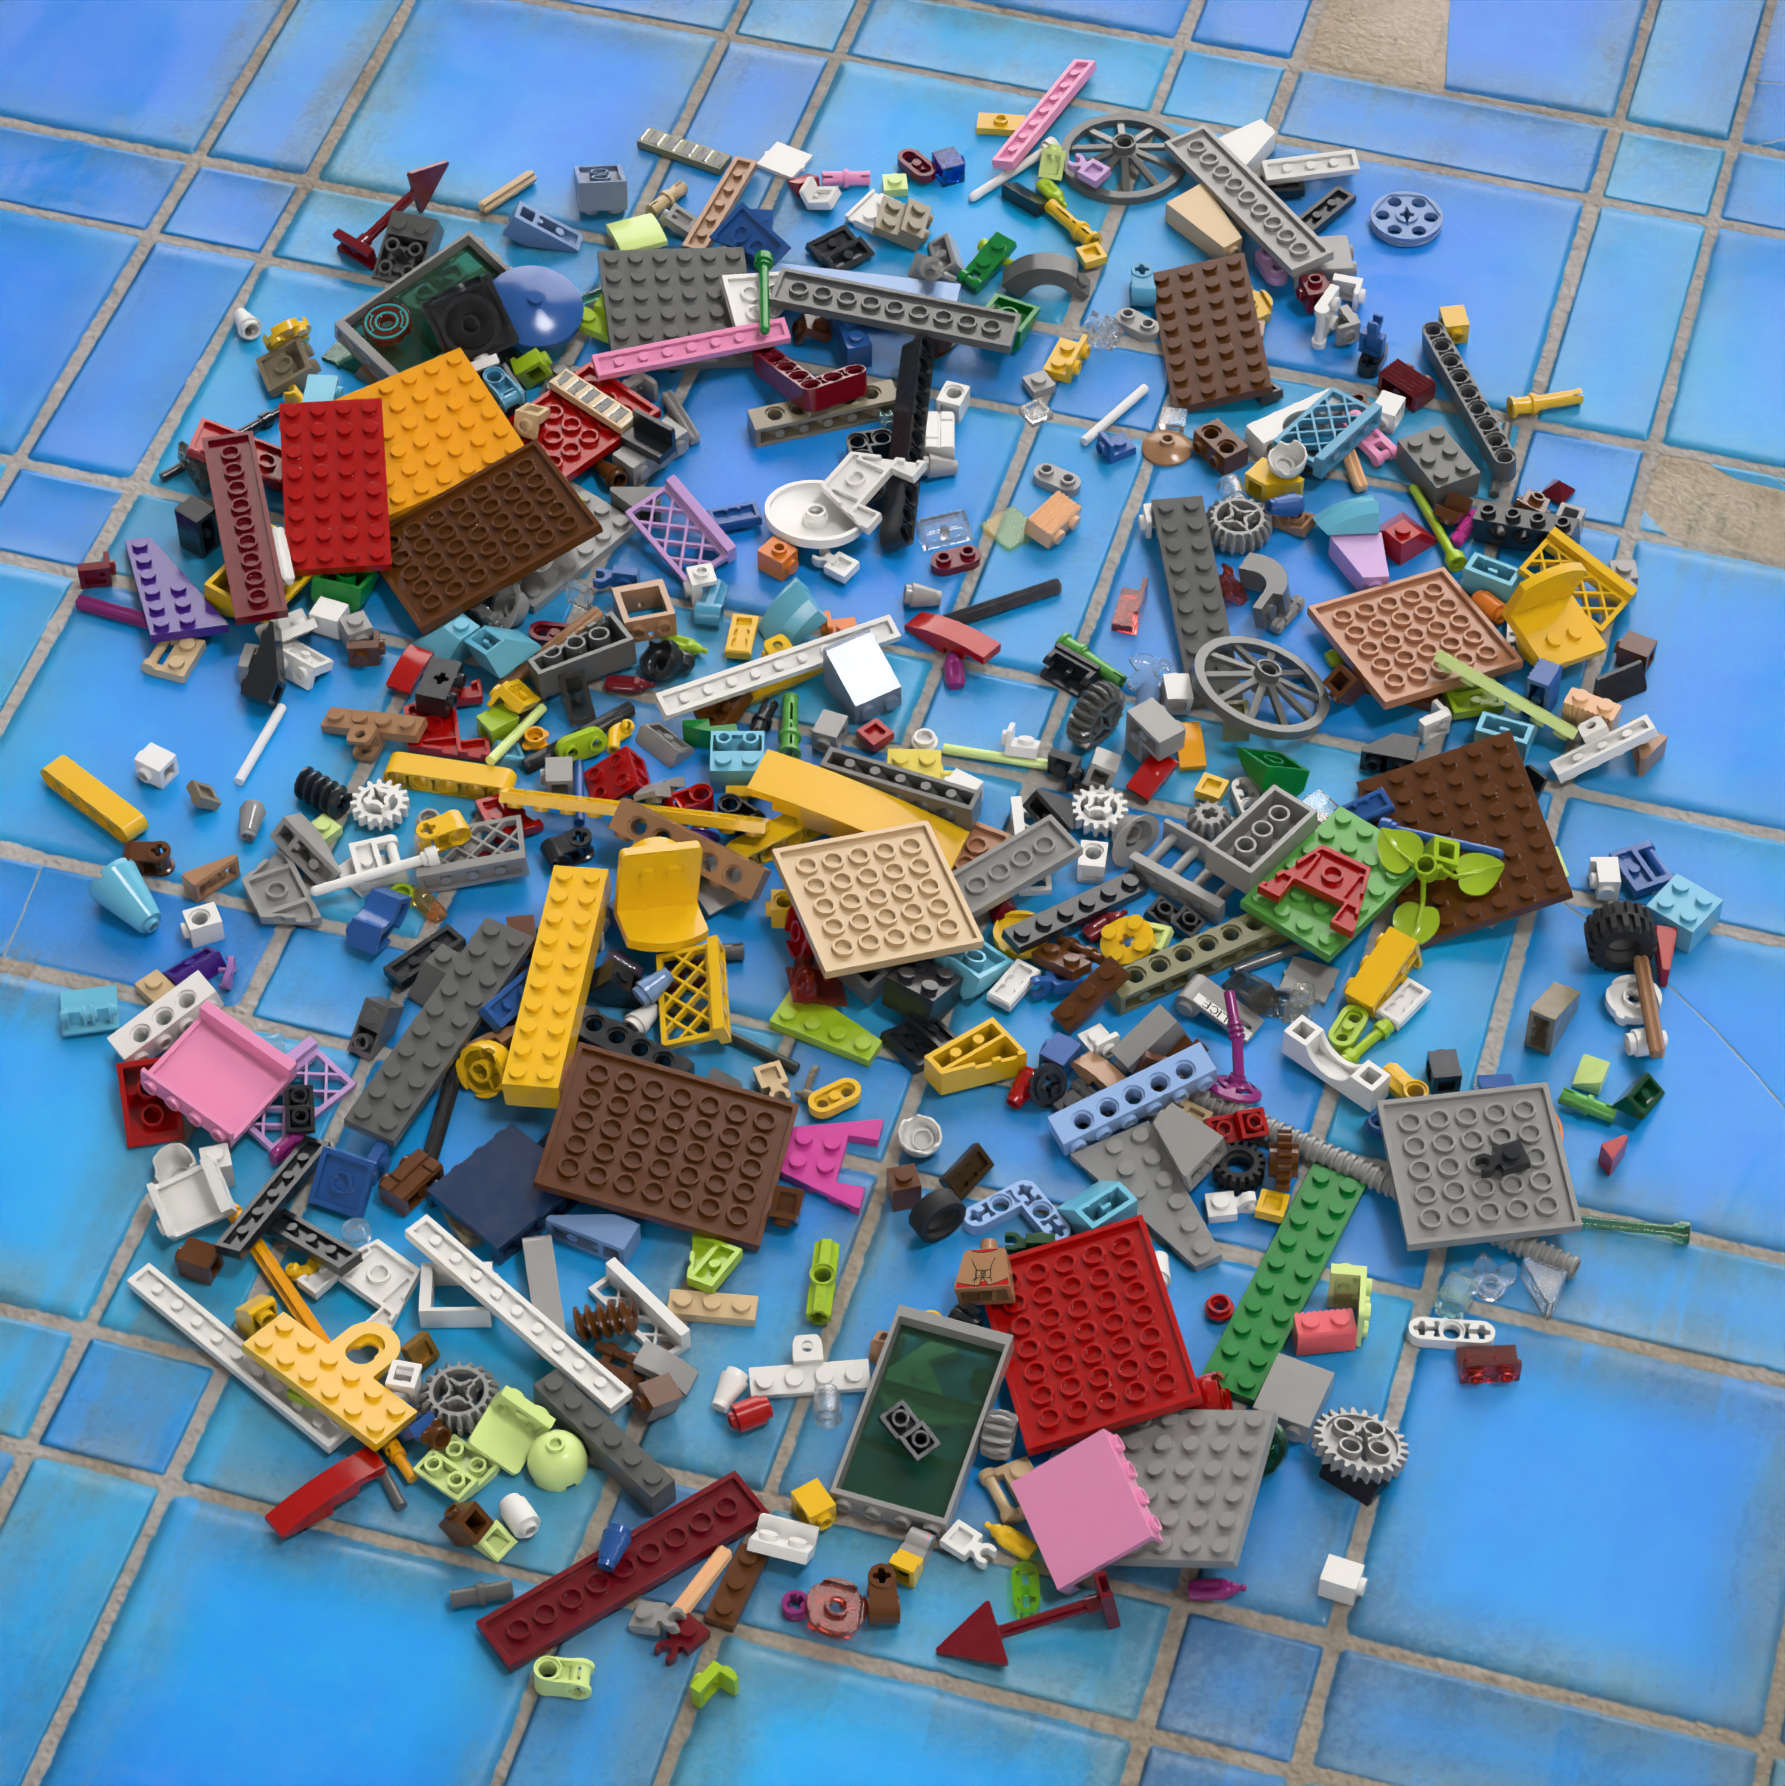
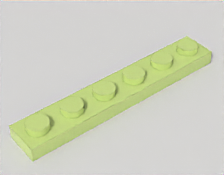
M1441 649L1436 653L1433 660L1438 662L1436 667L1448 674L1452 671L1461 675L1459 679L1461 682L1472 688L1475 684L1484 689L1483 694L1497 701L1498 697L1508 702L1506 705L1508 709L1517 714H1520L1521 711L1529 714L1531 722L1542 728L1545 724L1554 729L1552 734L1564 741L1568 737L1573 740L1577 735L1578 728Z

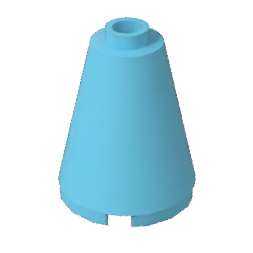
M120 858L111 862L100 871L103 876L98 881L95 879L91 881L88 888L91 898L140 933H151L159 927L162 915L132 859L128 861L126 858Z

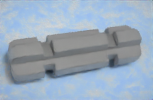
M1298 594L1294 595L1291 598L1288 613L1286 615L1277 613V617L1269 623L1268 629L1275 634H1280L1298 612L1305 607V598L1300 597Z

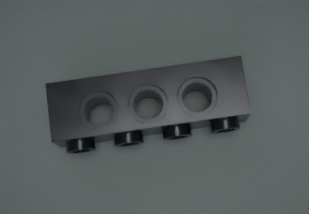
M1485 502L1479 503L1472 517L1474 542L1534 552L1546 539L1550 531L1556 527L1577 544L1580 543V525L1577 518ZM1546 550L1542 551L1543 554L1551 555Z

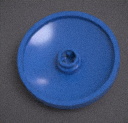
M530 265L507 270L493 280L519 337V342L511 347L528 352L534 348H537L539 352L550 351L568 343L579 331L584 312L583 300L576 286L563 274L550 268Z

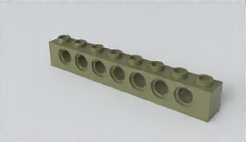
M1246 913L1239 917L1231 918L1214 928H1208L1196 936L1185 938L1173 946L1160 949L1148 957L1137 959L1132 964L1123 967L1131 977L1108 1000L1118 1014L1122 1016L1183 989L1195 974L1204 975L1208 978L1231 968L1233 965L1247 961L1292 940L1251 914Z

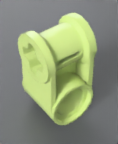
M550 1655L540 1657L534 1664V1688L543 1696L568 1697L576 1700L587 1699L592 1694L590 1678L595 1671V1665L592 1661L585 1658H563ZM546 1674L553 1675L552 1677L548 1678L543 1677V1675Z

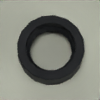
M936 1189L925 1195L912 1208L909 1215V1224L923 1242H938L947 1238L958 1229L966 1216V1207L952 1189Z

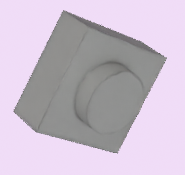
M1045 370L1022 377V385L1033 400L1056 392V384Z

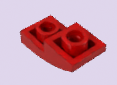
M410 644L393 668L386 682L387 688L412 696L420 677H423L431 657L435 655L434 652Z
M1151 754L1126 785V789L1149 803L1162 784L1165 785L1179 765V762L1170 756L1158 761Z
M1263 1107L1240 1110L1233 1114L1209 1117L1203 1120L1205 1125L1224 1137L1225 1143L1233 1144V1141L1239 1140L1240 1143L1270 1135Z

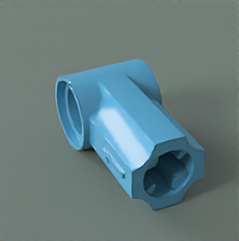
M717 579L716 585L705 587L701 601L698 600L695 604L694 624L721 627L724 616V604L729 592L728 585L722 579Z

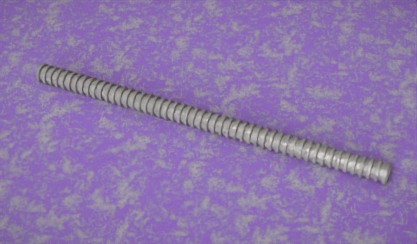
M1183 1075L1178 1076L1179 1078L1184 1079ZM1161 1086L1160 1090L1164 1091L1166 1088ZM1198 1090L1190 1094L1186 1099L1213 1112V1115L1219 1116L1253 1108H1247V1105L1243 1103L1239 1105V1103L1223 1099L1209 1090ZM1265 1114L1270 1135L1263 1137L1265 1142H1277V1129L1292 1130V1144H1299V1157L1303 1156L1306 1161L1311 1159L1312 1163H1320V1166L1328 1167V1169L1342 1173L1346 1177L1350 1176L1354 1180L1358 1179L1361 1184L1367 1183L1368 1189H1376L1378 1194L1383 1192L1385 1197L1392 1196V1199L1396 1201L1389 1169L1384 1171L1380 1165L1375 1167L1373 1162L1367 1163L1365 1158L1359 1159L1356 1154L1351 1156L1349 1151L1342 1152V1148H1334L1335 1146L1332 1143L1327 1145L1325 1140L1318 1141V1137H1310L1311 1135L1308 1132L1303 1134L1301 1129L1294 1130V1126H1287L1284 1121L1279 1123L1277 1118L1271 1119L1270 1115ZM1538 1237L1491 1242L1492 1246L1499 1245L1501 1250L1507 1249L1509 1254L1516 1253L1515 1255L1518 1258L1523 1256L1527 1262L1532 1260L1533 1265L1540 1264L1542 1269L1549 1268L1551 1273L1556 1271L1559 1277L1566 1276L1565 1278L1568 1281L1575 1277L1581 1263L1579 1256L1572 1257L1571 1252L1564 1253L1562 1248L1557 1250L1555 1245L1550 1244L1548 1246L1544 1240L1539 1242Z

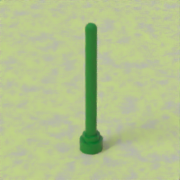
M760 250L754 255V267L759 271L760 332L763 335H767L770 332L769 271L773 267V255L767 250Z

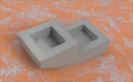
M645 1340L637 1354L632 1368L653 1378L669 1372L685 1398H687L699 1375V1372L687 1362Z

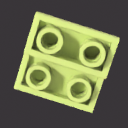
M652 213L606 224L607 234L614 240L615 250L661 249V247L668 245L667 238Z
M456 1434L451 1436V1441L445 1449L436 1451L432 1448L412 1469L419 1477L458 1503L469 1499L479 1492L501 1472L499 1466L475 1451Z

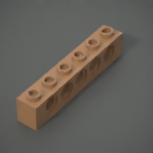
M621 799L608 828L616 831L615 837L625 842H629L630 839L638 842L650 837H661L665 832L675 842L699 841L703 850L700 877L702 875L710 879L709 884L717 889L724 891L726 887L734 891L733 897L746 903L749 900L759 899L772 870L632 799ZM641 820L646 824V830L642 835L637 831V824ZM712 856L717 860V867L714 871L708 868V860ZM736 868L741 872V879L738 883L733 882L731 877L733 870Z

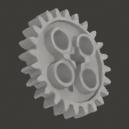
M1342 1407L1339 1408L1338 1413L1332 1409L1329 1410L1328 1415L1322 1413L1320 1420L1316 1419L1310 1436L1312 1440L1310 1446L1316 1449L1315 1456L1322 1457L1321 1464L1330 1463L1331 1472L1340 1470L1341 1477L1349 1474L1354 1482L1357 1481L1358 1477L1362 1478L1365 1484H1368L1370 1479H1373L1377 1484H1380L1382 1478L1389 1482L1392 1476L1397 1478L1400 1471L1403 1472L1409 1455L1407 1451L1408 1443L1403 1442L1405 1436L1396 1434L1398 1427H1388L1389 1420L1379 1421L1378 1414L1370 1417L1367 1415L1366 1410L1359 1414L1354 1407H1351L1348 1413Z

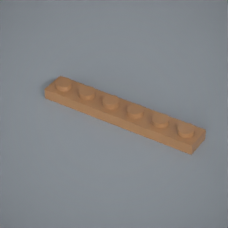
M739 156L733 158L684 240L682 248H711L714 241L709 236L733 211L758 168L756 160Z

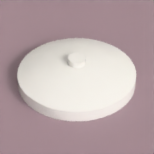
M803 480L788 483L773 491L765 502L764 520L768 529L779 539L795 546L810 549L834 548L850 543L863 532L822 492L821 484L824 482L822 480Z

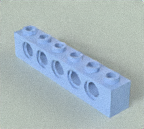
M1198 1042L1048 1116L1049 1130L1064 1156L1086 1148L1087 1145L1097 1140L1102 1141L1109 1138L1113 1132L1121 1128L1127 1129L1134 1126L1139 1119L1147 1115L1154 1116L1158 1114L1159 1111L1163 1110L1171 1102L1175 1104L1181 1103L1190 1094L1198 1090L1205 1091L1217 1081V1069L1201 1042ZM1183 1073L1191 1075L1188 1079H1181L1178 1076ZM1156 1086H1164L1166 1088L1161 1092L1153 1090ZM1137 1098L1141 1100L1137 1104H1130L1127 1102L1129 1099ZM1105 1111L1115 1112V1114L1110 1117H1105L1102 1115V1113ZM1081 1123L1090 1125L1086 1129H1078L1076 1127Z

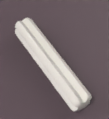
M274 526L272 527L282 583L283 586H291L294 584L295 575L285 530L283 527L277 528Z

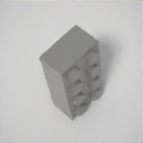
M1271 786L1207 846L1205 869L1245 894H1248L1316 829L1318 811L1278 786Z

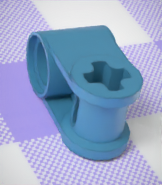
M1136 262L1131 267V281L1129 284L1131 307H1146L1156 304V285L1154 284L1153 268L1147 262Z
M495 366L484 370L483 383L503 413H506L508 408L516 404L522 405L525 403L526 399L523 390L502 368Z

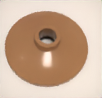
M1158 430L1145 437L1142 442V453L1149 462L1155 465L1173 467L1183 464L1190 458L1192 444L1184 434L1178 431Z

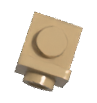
M527 402L516 409L513 428L518 436L533 440L538 438L539 424L549 418L550 408Z

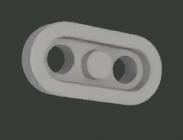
M1123 308L1116 313L1115 325L1124 333L1142 342H1153L1159 338V324L1156 320L1132 308Z
M1050 463L1039 464L1034 469L1033 480L1037 486L1053 493L1060 490L1061 493H1064L1069 498L1075 497L1080 493L1081 479L1076 474Z

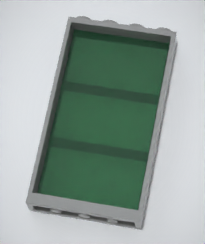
M469 230L335 322V339L381 381L382 378H388L443 355L421 307V301L486 271L490 272L494 280L503 272L512 269V267H508L498 253L492 252L485 245L482 238L476 237ZM382 304L399 305L408 313V325L402 333L395 337L387 339L376 338L367 332L364 325L365 317L370 310ZM387 305L370 313L373 315L371 325L374 331L372 333L377 336L388 337L400 332L403 329L400 327L402 317L399 312L401 309L396 306ZM386 311L395 313L399 318L395 328L382 331L375 326V318L380 313ZM402 311L401 313L404 319L402 326L404 327L406 324V315ZM390 313L382 314L377 319V325L383 329L391 328L396 323V317ZM369 315V316H368V319H367V327H368V329L371 331V330H372V328L370 327V318H371V316Z
M899 1304L830 1489V1496L836 1503V1509L846 1513L851 1511L861 1513L874 1521L881 1519L889 1521L902 1529H909L914 1526L936 1535V1537H943L954 1521L980 1447L985 1417L994 1407L1014 1350L1013 1335ZM902 1399L919 1421L923 1420L941 1442L938 1448L917 1463L897 1444L877 1420L881 1414Z

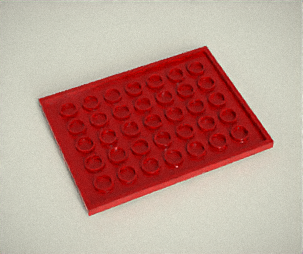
M1143 1214L1008 1255L1012 1269L1016 1301L1015 1303L985 1305L992 1330L1013 1335L1014 1350L1005 1377L1029 1457L1082 1441L1102 1429L1111 1432L1204 1403Z

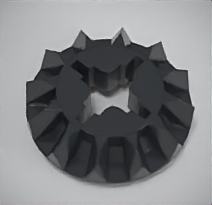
M1041 1063V1067L1033 1069L1034 1074L1032 1078L1027 1079L1030 1082V1088L1026 1091L1031 1095L1030 1101L1038 1107L1052 1108V1103L1065 1095L1067 1077L1059 1065ZM1046 1080L1052 1082L1050 1083V1085L1046 1086V1090L1041 1089L1042 1085L1045 1084Z

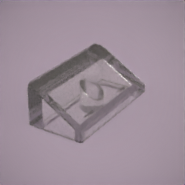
M965 510L916 521V534L924 551L973 540Z

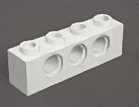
M197 970L107 1037V1039L124 1062L155 1058L161 1052L169 1049L199 1017L200 1006L206 1000L218 1008L223 1007L224 1003L216 990Z

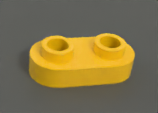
M842 1078L814 1091L808 1098L809 1113L815 1118L827 1119L856 1105L861 1099V1086L855 1079Z

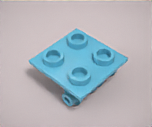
M116 985L60 992V1020L63 1037L120 1029Z

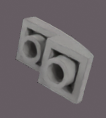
M675 777L648 784L634 794V801L645 802V804L651 805L662 804L661 799L672 797V792L686 787L685 778Z

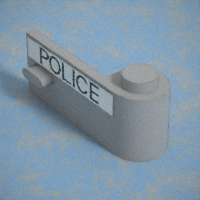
M1195 974L1175 998L1174 1002L1178 1012L1186 1017H1196L1202 1012L1226 1031L1228 1030L1226 1024L1229 1022L1224 998L1225 990L1204 975ZM1236 999L1239 1019L1243 1022L1242 1027L1245 1034L1243 1044L1246 1045L1265 1020Z

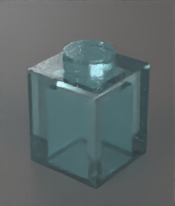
M1451 1270L1437 1295L1434 1313L1445 1319L1464 1320L1476 1299L1478 1281Z

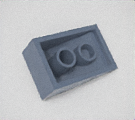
M621 164L573 166L580 212L594 215L598 214V211L608 210V213L617 214L621 213L622 210H628L627 180Z

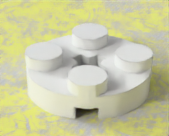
M1629 974L1617 977L1606 990L1604 1002L1608 1013L1614 1017L1615 1023L1621 1026L1644 1024L1640 1001L1636 1003L1628 1001L1629 997L1640 1000L1636 976ZM1653 983L1658 1011H1660L1662 994L1659 987Z

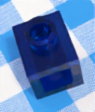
M954 146L932 152V163L936 166V178L942 188L965 182V160L962 154H958Z

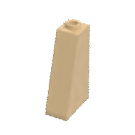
M1202 183L1166 203L1165 222L1210 257L1216 259L1241 253V235L1213 195Z

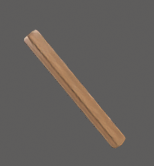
M593 606L544 644L542 649L536 652L535 655L554 644L558 646L563 644L566 640L565 637L572 633L580 634L586 630V625L593 621L598 623L604 617L602 611L597 606ZM523 662L517 666L512 674L501 678L497 684L502 685L507 680L510 682L515 679L523 682L529 677L528 662Z
M1637 955L1634 957L1633 965L1649 1055L1653 1059H1662L1665 1056V1044L1650 962L1646 955Z

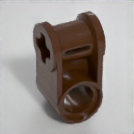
M132 840L126 842L123 846L121 858H126L128 861L132 859L141 876L165 877L170 875L175 869V862L170 857L171 847L165 841Z
M875 1564L868 1572L867 1615L869 1626L900 1624V1601L897 1595L896 1574L894 1569L887 1564Z

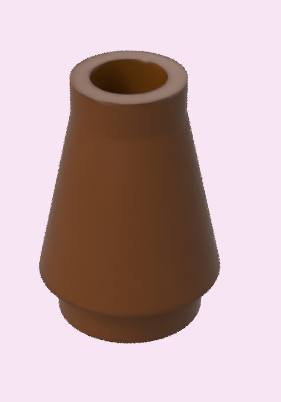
M604 459L594 464V472L599 475L608 489L610 487H624L627 484L628 475L623 467L606 462Z

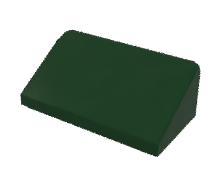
M1646 1072L1635 1079L1612 1106L1630 1116L1643 1120L1664 1096L1665 1092L1653 1077Z

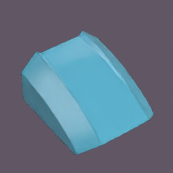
M1373 495L1359 496L1341 501L1312 517L1315 523L1327 535L1379 533L1378 501L1374 499Z
M795 577L773 600L762 617L758 629L765 640L778 634H783L794 647L824 624L828 618L810 595L807 586Z
M985 941L982 949L936 957L934 959V963L948 968L963 977L960 990L963 1000L975 997L997 981L1014 963L1012 959Z

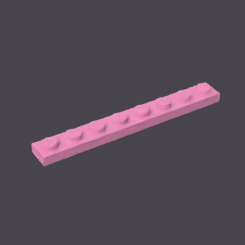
M1074 59L992 158L993 168L1007 171L1015 170L1097 69L1095 61Z
M782 317L770 320V332L767 335L761 334L760 322L594 354L591 361L597 380L601 381L788 344L791 342V336L785 318Z

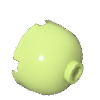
M554 1429L544 1432L534 1440L529 1448L527 1468L529 1475L534 1479V1483L538 1487L547 1491L562 1492L567 1490L566 1487L574 1483L578 1485L582 1482L587 1474L588 1456L583 1442L576 1435L565 1430Z

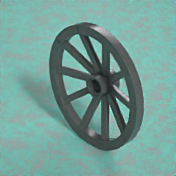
M1109 114L1089 119L1073 128L1061 144V151H1066L1063 177L1067 183L1080 194L1107 204L1137 205L1160 199L1179 186L1187 171L1179 163L1176 165L1145 152L1166 151L1164 143H1140L1151 135L1155 134L1165 141L1179 135L1167 125L1141 115ZM1117 127L1118 134L1111 137L1098 130ZM1125 127L1137 128L1143 131L1133 136L1125 132ZM1087 135L1106 143L1076 145L1077 142ZM1103 152L1092 158L1099 162L1110 159L1106 166L1111 168V172L1116 165L1121 167L1123 191L1100 188L1102 184L1094 188L1078 179L1077 173H1072L1067 169L1070 153ZM1140 159L1173 173L1160 183ZM1133 164L1152 187L1130 191L1129 166Z
M1246 636L1219 637L1204 644L1197 652L1192 663V683L1202 701L1220 718L1250 734L1276 740L1304 738L1316 732L1322 726L1328 714L1330 706L1329 695L1320 677L1302 659L1273 643ZM1235 651L1246 663L1219 653ZM1249 652L1266 656V658L1257 661ZM1210 659L1241 671H1205L1204 666L1205 662ZM1274 660L1286 666L1290 670H1282L1280 665L1274 662ZM1301 678L1310 691L1286 679ZM1208 680H1246L1219 696L1208 682ZM1251 690L1255 695L1247 716L1226 703L1240 694ZM1289 691L1316 704L1314 716ZM1278 694L1305 720L1304 722L1293 725L1288 724ZM1263 696H1269L1278 724L1266 723L1255 719Z

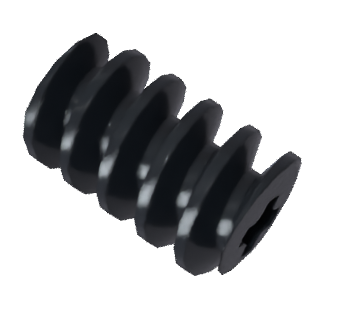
M311 766L305 767L296 778L294 794L298 799L312 805L315 809H319L322 813L328 814L332 819L342 818L351 806L350 801L353 800L352 793H347L346 786H339L337 781H331L330 777L323 776L320 771L314 772Z

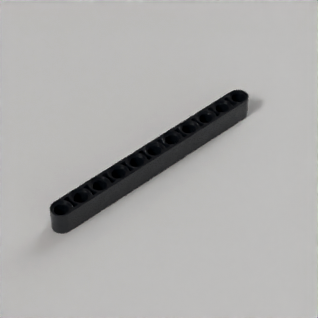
M927 335L904 344L901 349L889 460H894L896 457L905 458L906 462L916 463L917 460H923L935 356L934 344ZM892 475L885 484L882 510L883 520L880 526L879 541L883 550L888 554L913 544L921 477L913 484Z

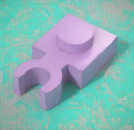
M1076 153V163L1067 161V169L1072 173H1077L1078 179L1094 188H1097L1111 176V168L1093 158L1087 162L1083 155Z

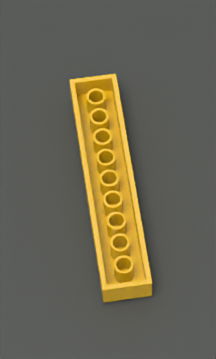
M558 865L553 867L503 1075L502 1089L505 1105L558 1108L574 1057L612 892L609 869Z

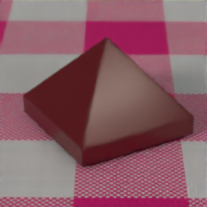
M1553 479L1541 493L1550 499L1551 502L1560 506L1561 502L1566 503L1575 493V489L1560 480Z
M1011 897L989 910L988 913L995 924L997 920L999 923L1001 919L1005 918L1006 913L1018 909Z

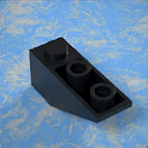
M269 621L267 628H264L261 633L259 648L252 655L248 675L241 682L240 694L250 702L275 709L277 704L280 703L286 688L282 632L273 621Z

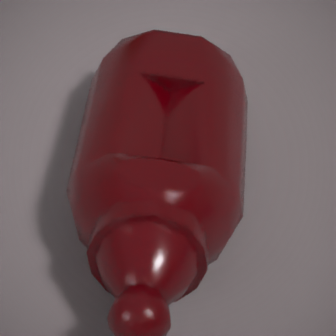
M609 675L605 680V691L613 693L634 694L641 691L644 692L649 687L655 688L654 682L649 683L639 676Z
M1123 909L1122 911H1113L1101 915L1085 925L1080 931L1081 935L1090 944L1099 941L1102 938V928L1127 915L1128 911Z

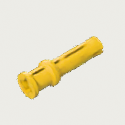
M1051 199L1045 204V212L1070 232V236L1074 241H1079L1082 245L1097 241L1101 244L1102 236L1100 233L1092 231L1087 222L1079 221L1055 199Z
M1576 388L1574 390L1538 396L1534 393H1528L1527 396L1518 398L1509 396L1506 400L1507 413L1513 419L1521 414L1529 413L1530 415H1536L1539 413V410L1582 404L1584 397L1583 395L1579 396V394L1583 392L1581 388Z

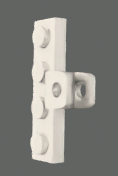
M1647 714L1611 732L1600 716H1594L1578 725L1579 733L1585 744L1549 763L1560 783H1563L1589 769L1600 766L1616 756L1623 755L1626 751L1645 744L1659 735Z
M817 1334L795 1336L792 1345V1365L749 1368L751 1397L765 1395L768 1399L864 1392L867 1391L870 1383L868 1359L823 1362L822 1341Z

